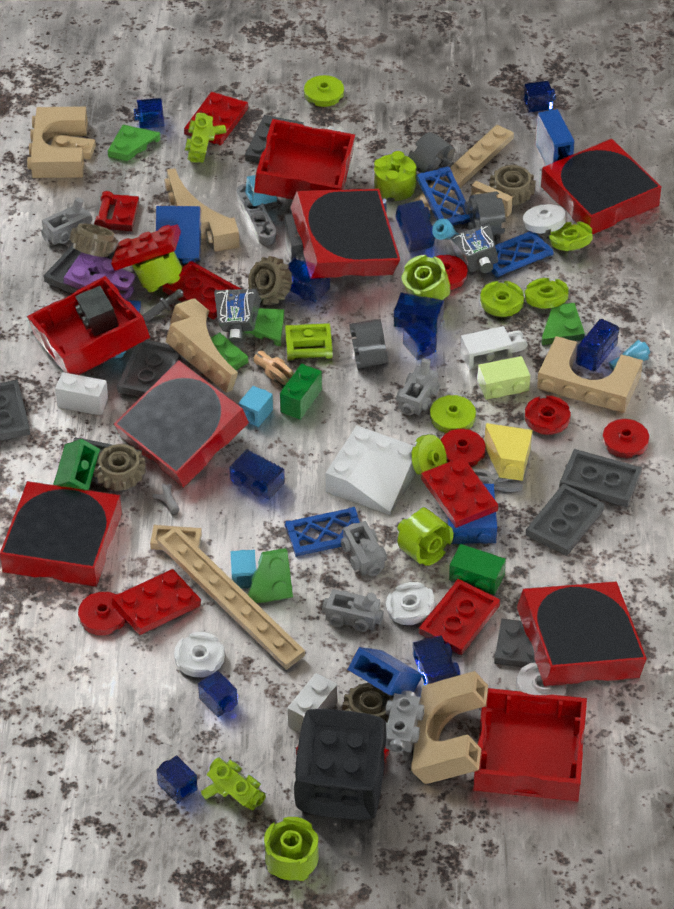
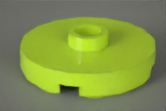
M319 75L312 77L304 85V97L309 103L311 101L316 106L329 107L339 103L341 98L343 99L344 85L342 81L333 76Z
M566 222L562 228L550 232L551 235H549L550 244L558 250L565 251L583 248L590 244L593 239L592 228L583 222H577V224L573 225L571 222Z
M549 278L536 279L530 282L524 291L526 302L537 308L558 307L564 304L569 297V287L560 279H555V281H550Z
M493 281L485 285L481 290L480 304L487 313L493 316H512L523 308L524 293L518 285L510 281H504V283Z
M446 395L433 402L430 408V419L433 426L444 433L456 429H470L476 420V408L465 397Z
M427 434L416 439L415 442L417 443L412 448L411 455L413 468L417 475L447 463L444 445L438 437Z

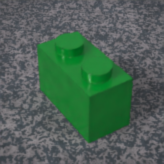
M301 363L280 392V412L301 420L322 391V371Z
M83 439L65 444L53 485L89 490L100 449Z
M460 544L449 565V581L456 582L457 579H460L486 593L495 595L505 576L506 559Z

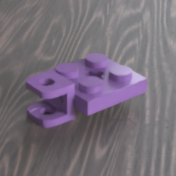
M81 252L64 276L63 283L81 289L106 276L119 291L125 290L127 292L126 294L120 293V295L125 300H129L134 292L132 283L135 281V276L123 268L114 271L111 265L112 260L109 258ZM90 272H97L98 274L92 276Z

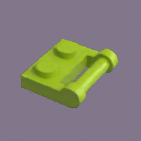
M330 323L285 325L287 361H294V358L313 357L333 359ZM325 346V348L294 349V347Z

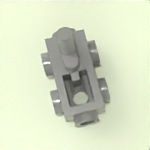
M75 198L72 207L42 220L43 229L41 234L46 242L51 241L54 245L57 243L65 244L69 241L72 228L78 227V224L81 223L91 224V213L82 207L84 201L82 198Z
M428 359L421 360V365H417L413 373L408 374L403 389L400 388L396 396L398 409H401L406 415H420L422 410L427 411L431 403V395L436 396L439 392L438 372L429 369L431 361Z
M366 521L344 527L341 546L345 553L350 552V562L354 571L359 570L362 576L366 574L376 576L384 569L387 554L383 547H379L376 532L374 529L369 528Z
M332 589L330 597L324 599L322 612L325 613L326 620L336 627H341L343 624L350 625L359 632H366L367 629L374 631L376 624L381 625L384 611L380 610V599H377L374 593L362 596Z
M402 691L401 694L394 693L393 700L387 701L386 715L389 716L388 723L385 722L387 731L386 749H391L394 752H411L413 742L418 743L420 727H417L418 720H423L425 706L421 705L420 697H417L414 692Z

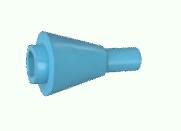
M444 218L437 220L432 228L434 237L439 240H451V237L459 234L455 231L450 221Z
M637 340L622 355L646 361L649 359L650 350L645 342ZM620 357L609 362L612 370L615 369Z

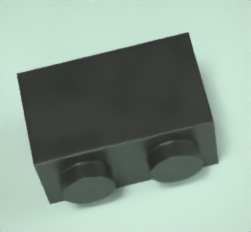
M101 286L76 296L78 305L75 306L76 311L82 319L86 330L91 329L94 337L118 327L119 323L114 309Z

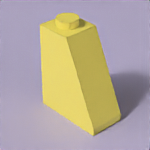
M486 423L484 437L486 451L499 478L523 481L531 450L533 430Z

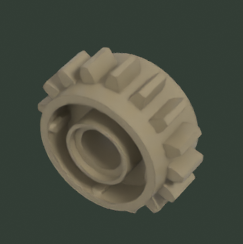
M507 165L494 171V175L490 176L489 186L512 196V205H519L530 200L531 195H534L536 180H533L534 175L530 174L529 170L524 167Z
M86 223L78 224V227L72 228L69 238L76 250L99 257H108L111 252L116 251L118 240L114 237L115 233L111 230Z
M268 256V258L262 257L261 261L255 262V265L250 270L248 288L257 289L263 304H279V300H284L285 296L290 292L292 272L288 269L289 265L283 263V259Z
M125 444L111 445L99 453L94 476L97 477L99 484L103 483L105 488L120 491L135 487L138 481H142V475L146 473L145 458L142 457L141 451L137 452L133 446Z
M370 683L358 684L355 688H350L349 694L344 695L342 710L375 715L388 723L389 716L386 715L387 701L393 700L394 696L388 695Z

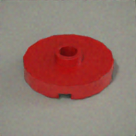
M452 255L435 256L444 264L450 281V290L461 287L468 277V269L465 262Z
M546 396V398L536 397L529 401L525 407L526 424L533 431L541 434L553 435L560 433L568 427L571 420L568 404L555 396Z
M617 419L610 422L604 428L602 442L609 453L616 457L627 459L632 458L633 455L638 454L639 456L643 454L648 448L650 436L643 424L631 419Z
M451 430L441 438L447 462L464 457L468 464L474 467L485 457L486 444L484 439L472 430Z
M96 592L82 600L78 607V619L88 633L109 635L114 630H119L126 623L125 618L111 604L112 597L117 594L112 592Z

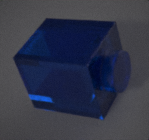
M549 81L524 84L523 100L528 113L552 109L553 101L556 100V93L554 88L551 89Z
M162 98L137 100V108L133 110L134 120L139 121V128L164 127Z
M420 320L403 328V345L418 361L436 352L437 336L423 320Z
M218 670L198 683L199 699L217 717L232 711L238 705L237 688Z
M177 755L170 760L164 761L156 769L158 785L177 804L198 790L197 774Z

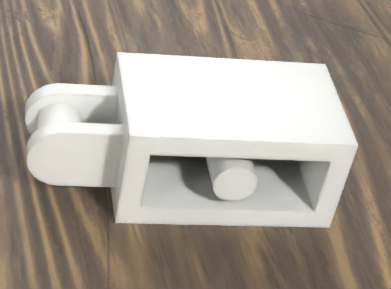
M502 326L461 335L460 352L468 369L472 370L478 368L479 364L512 358V353L526 349L528 344L523 339L521 331L507 333L505 327Z

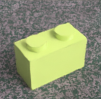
M520 356L479 364L477 381L485 400L529 391L530 373L523 357Z

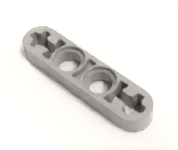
M246 184L238 186L236 190L237 200L258 242L262 245L275 243L277 239L276 228L264 204L258 205L257 209H249L248 207L253 205L246 196ZM262 219L265 222L256 223L255 220Z

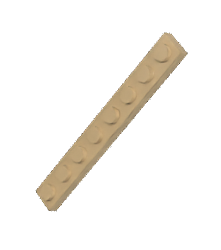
M496 125L450 167L459 188L468 182L514 139V132ZM447 176L440 177L441 180L450 183ZM437 183L434 189L446 195L449 188ZM450 190L448 196L451 197L455 192ZM423 192L399 213L398 221L417 229L433 214ZM433 194L437 204L441 205L443 199Z
M177 526L157 539L158 546L285 670L305 656V650Z

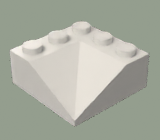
M356 425L325 473L326 492L391 515L416 474L411 455L412 448L415 446Z

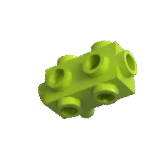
M197 113L195 121L191 120L188 133H192L191 139L187 138L185 151H188L187 159L193 163H203L208 142L214 140L215 134L226 133L225 125L213 126V117L205 113Z
M218 757L211 763L210 770L206 775L212 779L213 783L201 790L204 799L207 800L216 793L221 794L223 797L230 794L244 807L251 810L259 807L264 802L266 793L259 788L261 783L251 775H248L246 778L241 774L242 767L230 759L226 762Z

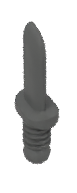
M178 289L165 299L161 297L158 304L142 315L144 321H150L165 309L170 311L172 308L169 305L179 300L184 294L183 291Z

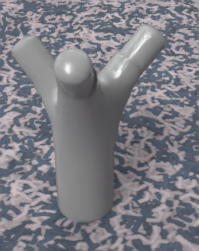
M162 484L163 494H153L152 497L163 501L171 514L178 513L180 509L172 496V485Z

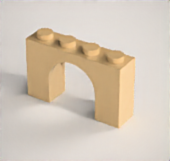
M86 106L36 107V116H32V128L34 129L30 130L31 142H33L29 143V155L31 157L27 158V167L32 170V178L83 177V148H57L47 143L55 135L87 136L88 119Z
M556 336L538 372L537 389L625 413L641 377L643 360L621 354L614 371L609 376L599 380L584 379L571 370L576 359L577 342Z
M476 671L422 686L420 702L421 705L425 706L423 720H418L417 727H420L418 743L414 742L411 771L424 784L479 770L481 748L468 734L439 741L444 726L453 717L460 713L486 706L488 684Z

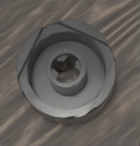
M428 132L415 143L418 146L414 152L411 150L408 155L416 164V172L420 174L443 167H451L454 164L452 159L456 149L439 135Z
M497 191L470 195L469 201L464 203L465 213L470 216L468 231L489 223L493 236L504 234L505 228L501 227L502 223L506 222L505 209L502 198L496 197L499 194Z
M381 319L349 324L351 337L356 336V339H352L354 353H359V355H355L357 369L387 363L388 356Z

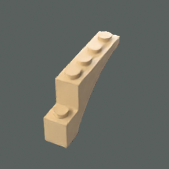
M167 169L168 178L164 179L166 191H170L168 193L170 205L200 206L202 210L201 239L207 238L208 244L212 243L214 252L240 248L239 230L235 218L226 217L202 204L185 188L176 169Z
M195 298L176 304L165 342L225 393L232 391L238 372L221 356L209 336L206 326L209 310Z

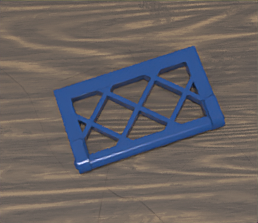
M443 167L416 175V179L436 220L444 218L441 213L442 211L452 216L447 219L452 226L470 222V216L465 213L464 209L466 200L450 167ZM447 176L450 183L441 180L440 177ZM426 180L435 182L432 188L428 186ZM437 183L449 188L446 195L434 189ZM450 190L455 192L458 200L448 196ZM433 194L443 199L441 205L437 204ZM445 200L457 205L455 211L443 207ZM459 207L463 208L465 215L456 213Z
M529 231L495 245L499 261L493 264L491 272L498 278L506 273L554 255L553 249L537 233ZM532 240V241L534 242V244H533V243H527L526 241ZM513 246H517L515 251L506 250ZM520 247L532 249L531 253L518 251ZM535 249L542 251L540 253L533 254ZM501 254L513 256L512 261L500 259ZM516 257L525 258L523 260L515 262ZM498 264H500V265H506V266L503 267V268H500V267L498 266Z
M355 507L285 521L284 526L295 557L342 547L343 530L340 534L330 531L329 528L333 523L343 527H348L353 523H360ZM346 516L350 517L348 523L338 519ZM329 520L325 528L315 524ZM306 525L302 533L294 529L295 527ZM310 528L321 532L317 539L305 535ZM325 534L335 538L333 540L320 542ZM303 539L312 544L300 547L299 543Z

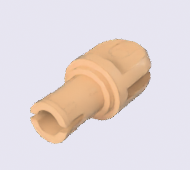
M258 351L257 353L262 358L255 354L254 363L265 369L267 377L276 379L281 384L286 385L289 381L288 378L290 379L293 376V371L285 365L281 358H271L264 351Z

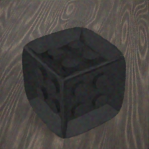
M310 709L306 711L301 726L295 766L294 799L295 805L299 810L319 816L352 820H368L376 817L381 795L384 749L387 739L384 719L371 714L336 709Z

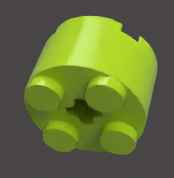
M394 151L392 154L375 160L374 189H379L382 199L388 200L389 197L395 198L394 201H402L414 194L416 187V164L411 158L405 156L402 151Z
M175 252L132 265L142 287L146 288L148 292L156 291L166 283L173 284L177 282L182 271V266Z
M419 255L406 263L401 278L406 293L414 304L422 309H426L429 306L438 304L449 296L450 281L444 264L439 258Z
M425 507L420 508L408 519H403L397 527L399 531L397 539L399 548L417 563L424 564L425 566H430L439 561L446 553L444 548L447 543L451 545L453 541V529Z
M285 817L283 821L276 824L274 822L268 827L264 836L265 862L268 872L284 880L304 881L314 871L319 859L318 835L307 820L299 817Z

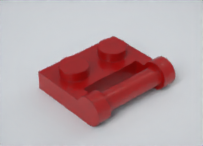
M110 191L102 192L100 198L101 206L94 225L109 230L133 231L140 203L139 196L115 195ZM115 205L112 219H107L109 206Z

